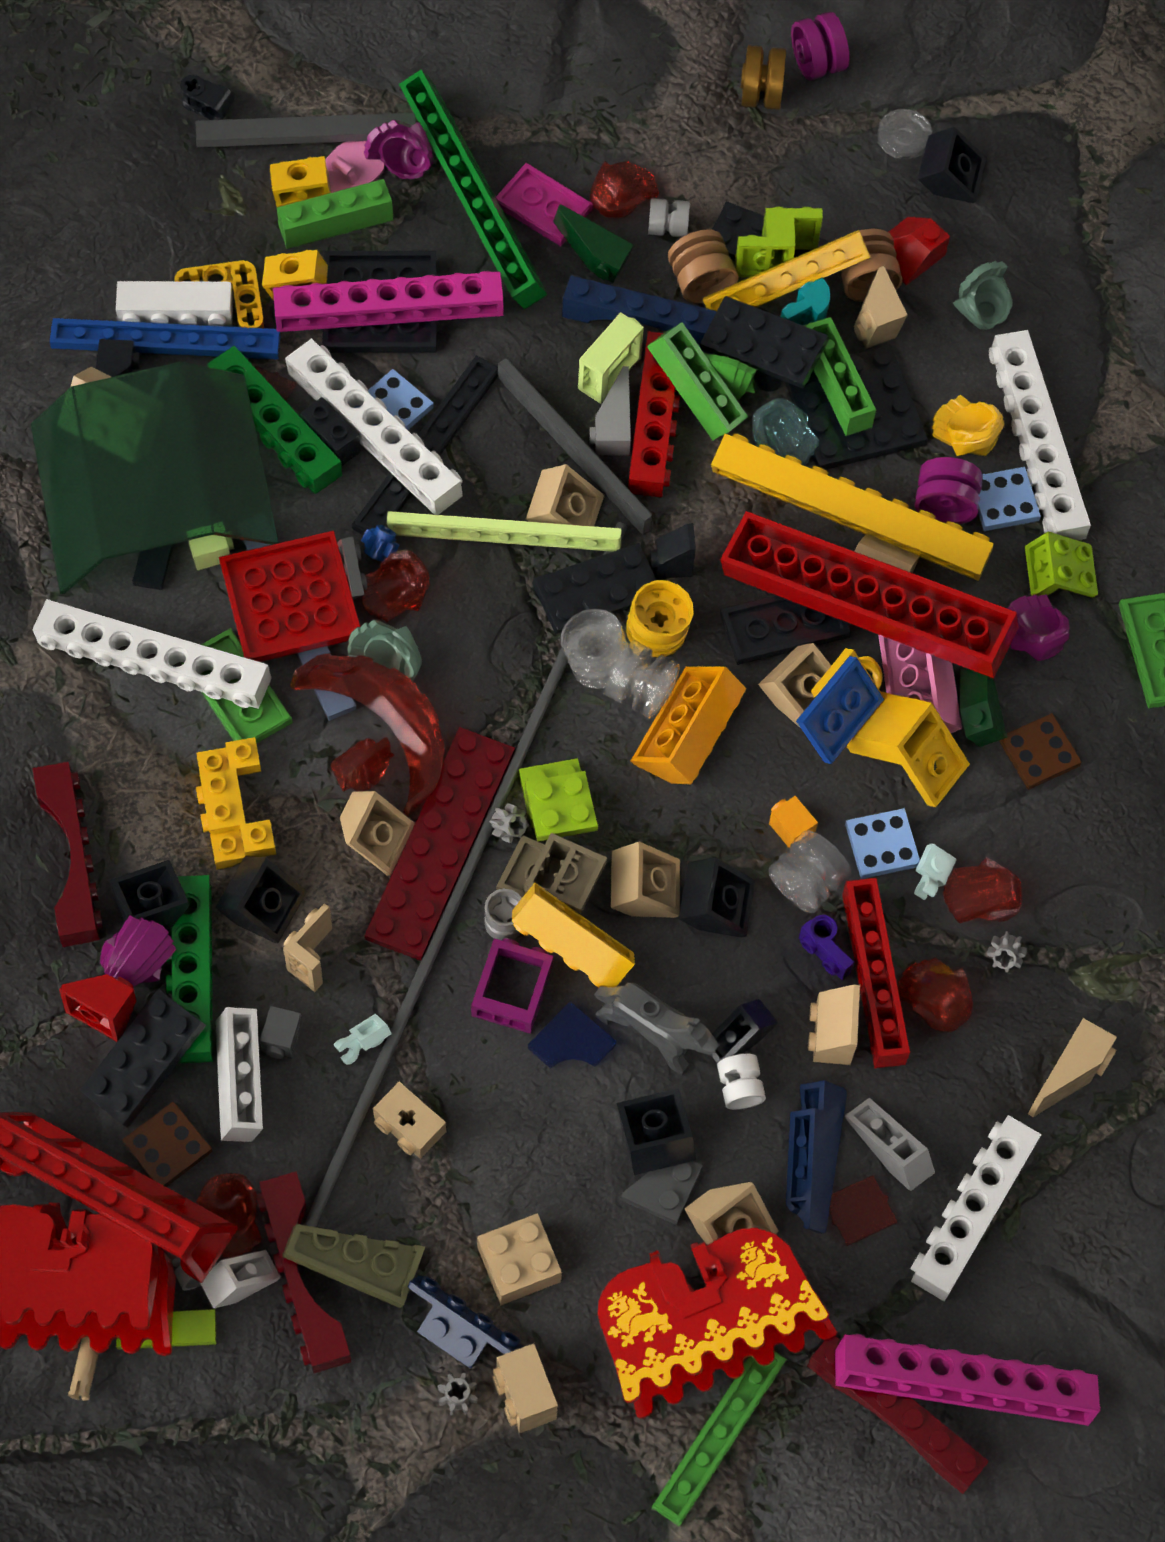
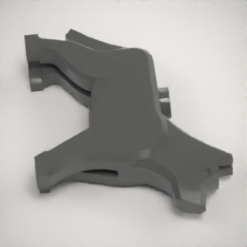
M634 982L619 987L600 986L594 994L598 1000L605 1003L595 1014L597 1019L606 1025L613 1021L620 1025L632 1026L649 1042L659 1048L669 1067L680 1075L689 1066L684 1058L689 1049L710 1055L719 1046L707 1027L700 1023V1019L685 1016Z

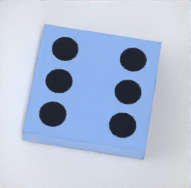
M394 369L389 371L368 390L374 399L378 397L382 400L387 411L392 416L397 415L403 421L407 430L434 408L433 402Z
M1025 467L983 474L982 488L979 494L978 515L984 531L1040 520L1041 515Z
M905 808L846 820L845 826L861 879L917 868L920 858Z

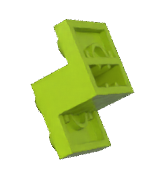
M766 208L762 237L756 235L738 236L735 259L738 278H750L794 258L795 250H814L818 248L823 218L822 208Z
M578 758L519 769L530 828L535 829L537 842L547 840L550 833L559 837H566L598 830L586 772L581 771Z

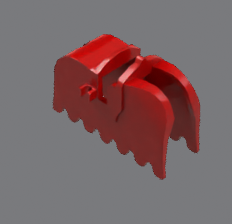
M49 1202L48 1204H37L33 1207L15 1204L0 1206L1 1348L11 1349L15 1346L18 1338L25 1334L28 1336V1345L36 1351L45 1348L52 1336H58L59 1346L66 1352L75 1350L82 1338L89 1337L90 1347L97 1353L105 1352L112 1340L119 1338L121 1339V1348L127 1354L138 1352L143 1342L148 1339L152 1340L153 1350L158 1355L169 1356L172 1354V1320L176 1275L172 1261L161 1247L104 1215L93 1214L87 1209L72 1211L67 1229L61 1214L60 1203Z

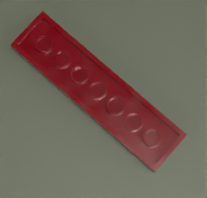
M459 727L366 930L365 940L419 961L422 960L512 759L515 747Z

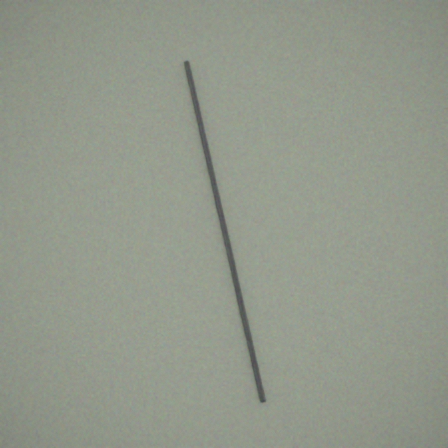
M618 522L615 528H621V538L623 539L628 527L624 523ZM604 551L603 555L610 553L611 551ZM584 625L568 631L390 1029L392 1034L385 1040L303 1225L316 1227L494 829L489 821L496 812V807L503 809Z

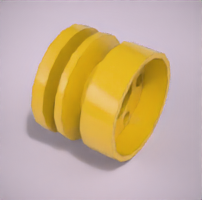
M655 580L644 584L634 596L626 621V635L631 645L640 653L650 657H666L674 654L683 646L694 615L693 602L688 592L680 585L668 580Z

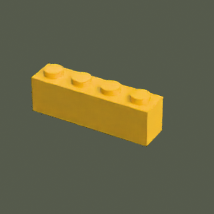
M537 883L531 886L512 910L513 925L520 933L526 936L530 934L539 940L538 943L544 950L549 953L556 952L564 958L563 960L567 966L575 971L579 969L583 971L597 987H617L635 965L634 952Z

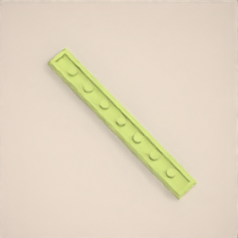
M388 511L387 526L397 536L611 552L621 549L622 544L621 528Z

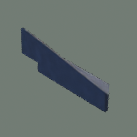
M825 1080L801 1084L802 1110L790 1112L786 1206L791 1212L801 1218L805 1223L803 1225L805 1229L819 1234L826 1233L847 1098V1090Z

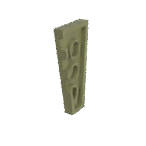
M296 1224L292 1229L282 1257L401 1308L404 1306L410 1290L407 1286L414 1279L425 1246L403 1245L397 1241H380L369 1239L363 1235L354 1234L352 1236L341 1234L334 1230Z

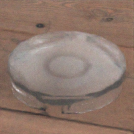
M893 110L886 114L879 123V145L887 154L895 158L902 159V156L909 157V159L916 158L925 151L928 135L932 134L931 125L922 114L914 110Z

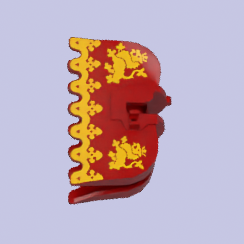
M744 1228L728 1233L708 1245L705 1242L691 1244V1250L706 1284V1287L696 1291L687 1283L683 1271L677 1264L672 1262L664 1263L659 1250L649 1253L650 1263L627 1269L616 1275L606 1285L599 1298L597 1314L617 1370L623 1398L626 1403L634 1402L638 1418L643 1419L652 1414L654 1409L653 1399L656 1395H662L672 1405L680 1403L684 1397L683 1386L687 1382H692L702 1392L709 1391L714 1385L713 1374L718 1369L724 1370L727 1376L732 1379L741 1377L745 1370L744 1360L746 1357H754L758 1364L762 1366L770 1365L774 1361V1348L777 1344H784L790 1352L799 1353L804 1349V1335L807 1331H814L822 1340H830L836 1337L838 1333L829 1319L828 1311L808 1282L789 1245L775 1233L759 1228Z

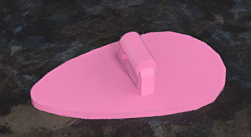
M366 141L344 142L337 146L325 159L329 173L331 193L377 181L382 175L385 164L381 160L366 159L364 155V144Z

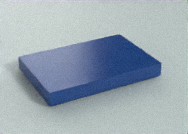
M849 656L796 722L824 763L832 764L883 702L884 698L857 657Z

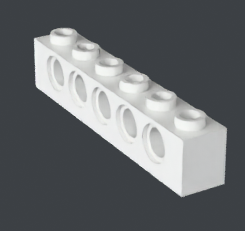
M1007 1115L1003 1124L998 1121L995 1123L988 1138L993 1140L988 1150L981 1147L973 1161V1164L978 1167L972 1176L966 1173L957 1190L962 1192L957 1202L952 1199L950 1200L942 1214L946 1218L942 1228L935 1226L926 1241L931 1247L926 1255L919 1253L910 1269L915 1272L911 1280L912 1283L945 1302L1039 1140L1040 1133ZM997 1149H1007L1011 1153L1012 1158H1001L997 1153ZM981 1175H992L996 1179L997 1184H986L982 1180ZM974 1200L978 1202L981 1206V1211H971L967 1207L966 1201ZM954 1226L962 1228L965 1231L966 1237L956 1238L951 1233L950 1228ZM935 1254H946L950 1259V1264H939L935 1259Z

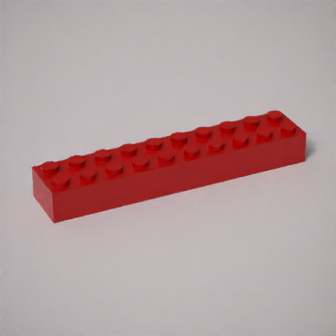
M747 511L720 559L724 575L991 678L995 677L1019 628L1017 612Z

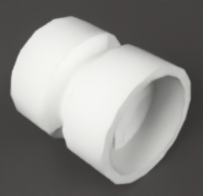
M733 1055L717 1063L720 1082L726 1084L722 1090L726 1108L732 1110L746 1109L757 1106L765 1101L766 1096L763 1082L757 1079L760 1075V1068L756 1055Z

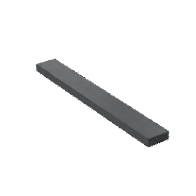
M414 113L196 121V146L221 147L367 141L369 133L385 122L389 123L392 120H399L413 126L416 123V117Z
M505 358L499 362L498 379L642 535L651 530L652 514L508 359Z

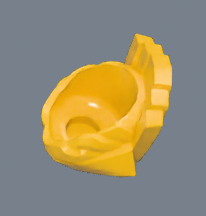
M959 395L955 400L951 399L946 405L943 404L933 417L932 421L934 423L931 429H933L932 436L952 446L956 456L968 453L986 456L997 443L1004 427L1003 415L994 405L985 402L970 403L963 396Z

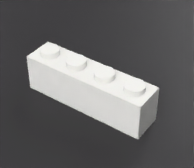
M117 281V319L123 322L232 326L231 282Z
M226 1007L216 1020L221 1141L252 1142L263 1129L257 1009Z

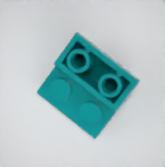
M823 277L814 282L809 281L805 283L798 291L797 303L791 302L781 310L780 317L802 326L826 319L830 302V289Z

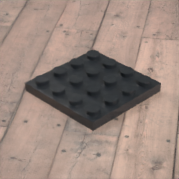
M324 251V260L328 264L326 284L339 283L341 281L360 282L369 279L388 280L398 277L436 276V251ZM436 321L323 329L322 345L330 353H436Z
M891 345L850 355L876 408L872 428L845 436L814 370L804 389L785 382L817 467L827 470L927 444V436Z

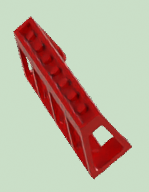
M0 1112L1 1171L11 1176H21L29 1173L179 1257L182 1270L189 1277L200 1283H203L238 1230V1227L233 1223L31 1112Z

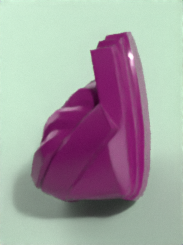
M392 120L389 123L385 122L369 133L364 144L366 159L381 160L390 172L401 179H419L431 168L434 162L432 146L419 121L413 126L399 120Z
M1047 594L1042 596H1023L1008 605L1007 609L1017 612L1019 626L1011 643V649L1025 651L1037 661L1050 659L1063 650L1065 642L1069 639V620L1060 610L1052 607Z
M129 915L121 930L107 939L102 947L100 964L104 969V973L115 979L122 977L129 981L133 987L140 983L159 981L161 966L176 950L172 944V938L168 935L169 932L163 925L154 920L148 921L143 917L138 919Z

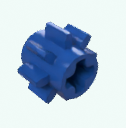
M377 525L376 528L372 527L371 530L366 529L361 539L365 543L364 552L378 561H383L385 557H394L400 546L395 542L396 533L383 525Z

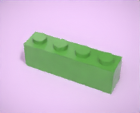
M384 179L277 207L280 232L286 248L289 249L392 221L393 208Z
M829 317L804 325L828 335L829 341L814 371L845 436L872 428L876 408L832 318Z
M683 322L666 331L647 346L712 441L730 432L748 417Z

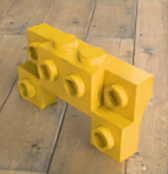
M255 737L225 742V748L196 753L201 786L196 787L199 805L205 804L206 809L205 814H200L203 832H210L216 870L233 867L241 863L245 856L266 857L276 855L270 819L247 824L245 822L238 776L261 772Z

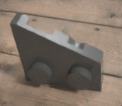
M353 537L342 538L337 544L352 598L359 599L364 595V590H367L364 572L360 573L358 561H361L360 546L358 543L354 544Z
M691 1161L648 1172L622 1193L620 1200L677 1225L703 1165Z

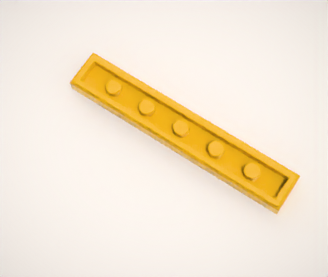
M857 230L703 298V302L707 309L717 311L724 297L727 296L753 307H758L801 288L809 281L814 282L822 277L825 278L871 257L860 230Z

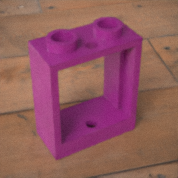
M494 938L471 1004V1016L531 1034L553 968L554 956L549 955V952L542 948L533 947L529 949L520 946L518 942L512 939L503 938L499 940ZM499 955L541 968L528 1010L485 997Z

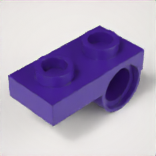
M827 915L816 916L801 927L800 943L808 953H814L822 960V965L829 974L837 975L843 980L851 973L854 961L834 943L837 933L835 920ZM823 929L828 932L829 936L822 938L817 936L814 931Z

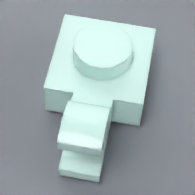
M933 843L927 845L915 870L922 875V878L914 894L923 900H926L927 895L934 897L938 887L946 885L957 859Z
M374 1014L350 1029L351 1035L337 1040L334 1043V1047L339 1052L349 1048V1051L340 1057L348 1065L358 1058L361 1048L365 1051L369 1048H374L380 1045L392 1033L388 1025L377 1014Z

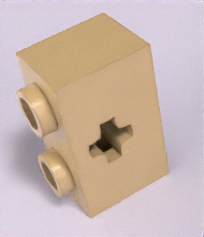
M398 1082L373 1108L374 1118L376 1119L374 1124L384 1134L392 1133L399 1140L397 1142L399 1147L410 1156L414 1153L421 1159L446 1133V1122L401 1082ZM404 1119L408 1122L413 1119V1126L408 1123L402 1126V1120Z

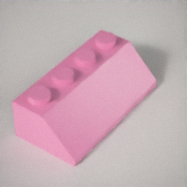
M878 634L886 693L931 702L950 733L962 729L952 662Z

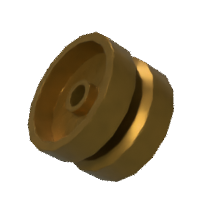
M748 45L746 62L743 63L741 88L743 89L742 106L756 107L759 102L760 91H764L765 108L780 110L786 49L772 47L768 54L767 64H763L764 51L762 47Z

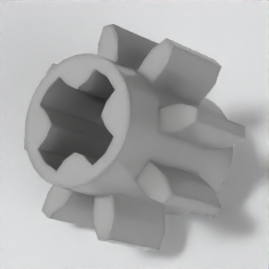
M510 803L506 804L505 810L496 807V812L489 821L494 828L492 835L500 837L502 841L512 843L513 837L521 838L529 826L524 817L526 811L518 809L516 805Z
M1008 931L1001 938L993 936L992 946L987 951V956L993 957V967L998 966L1004 969L1005 972H1008L1013 966L1021 967L1022 958L1027 953V948L1021 947V936L1015 937L1010 935Z
M462 1373L460 1378H453L451 1374H448L447 1385H438V1391L445 1394L444 1397L439 1399V1405L444 1406L448 1404L450 1415H453L455 1410L461 1409L465 1414H468L467 1405L469 1402L477 1403L478 1401L475 1395L470 1394V1392L477 1388L476 1382L468 1384L465 1373ZM457 1388L459 1392H463V1399L458 1400L456 1396L452 1397V1390Z

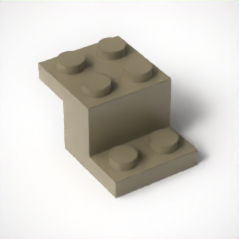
M550 833L545 845L522 835L496 886V890L503 888L511 889L523 898L531 886L537 883L581 914L607 863V857Z

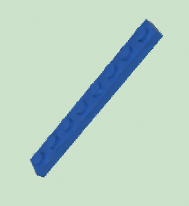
M53 318L50 346L53 349L98 351L99 339L134 341L136 352L216 357L235 346L246 358L278 360L281 334L277 332V329Z

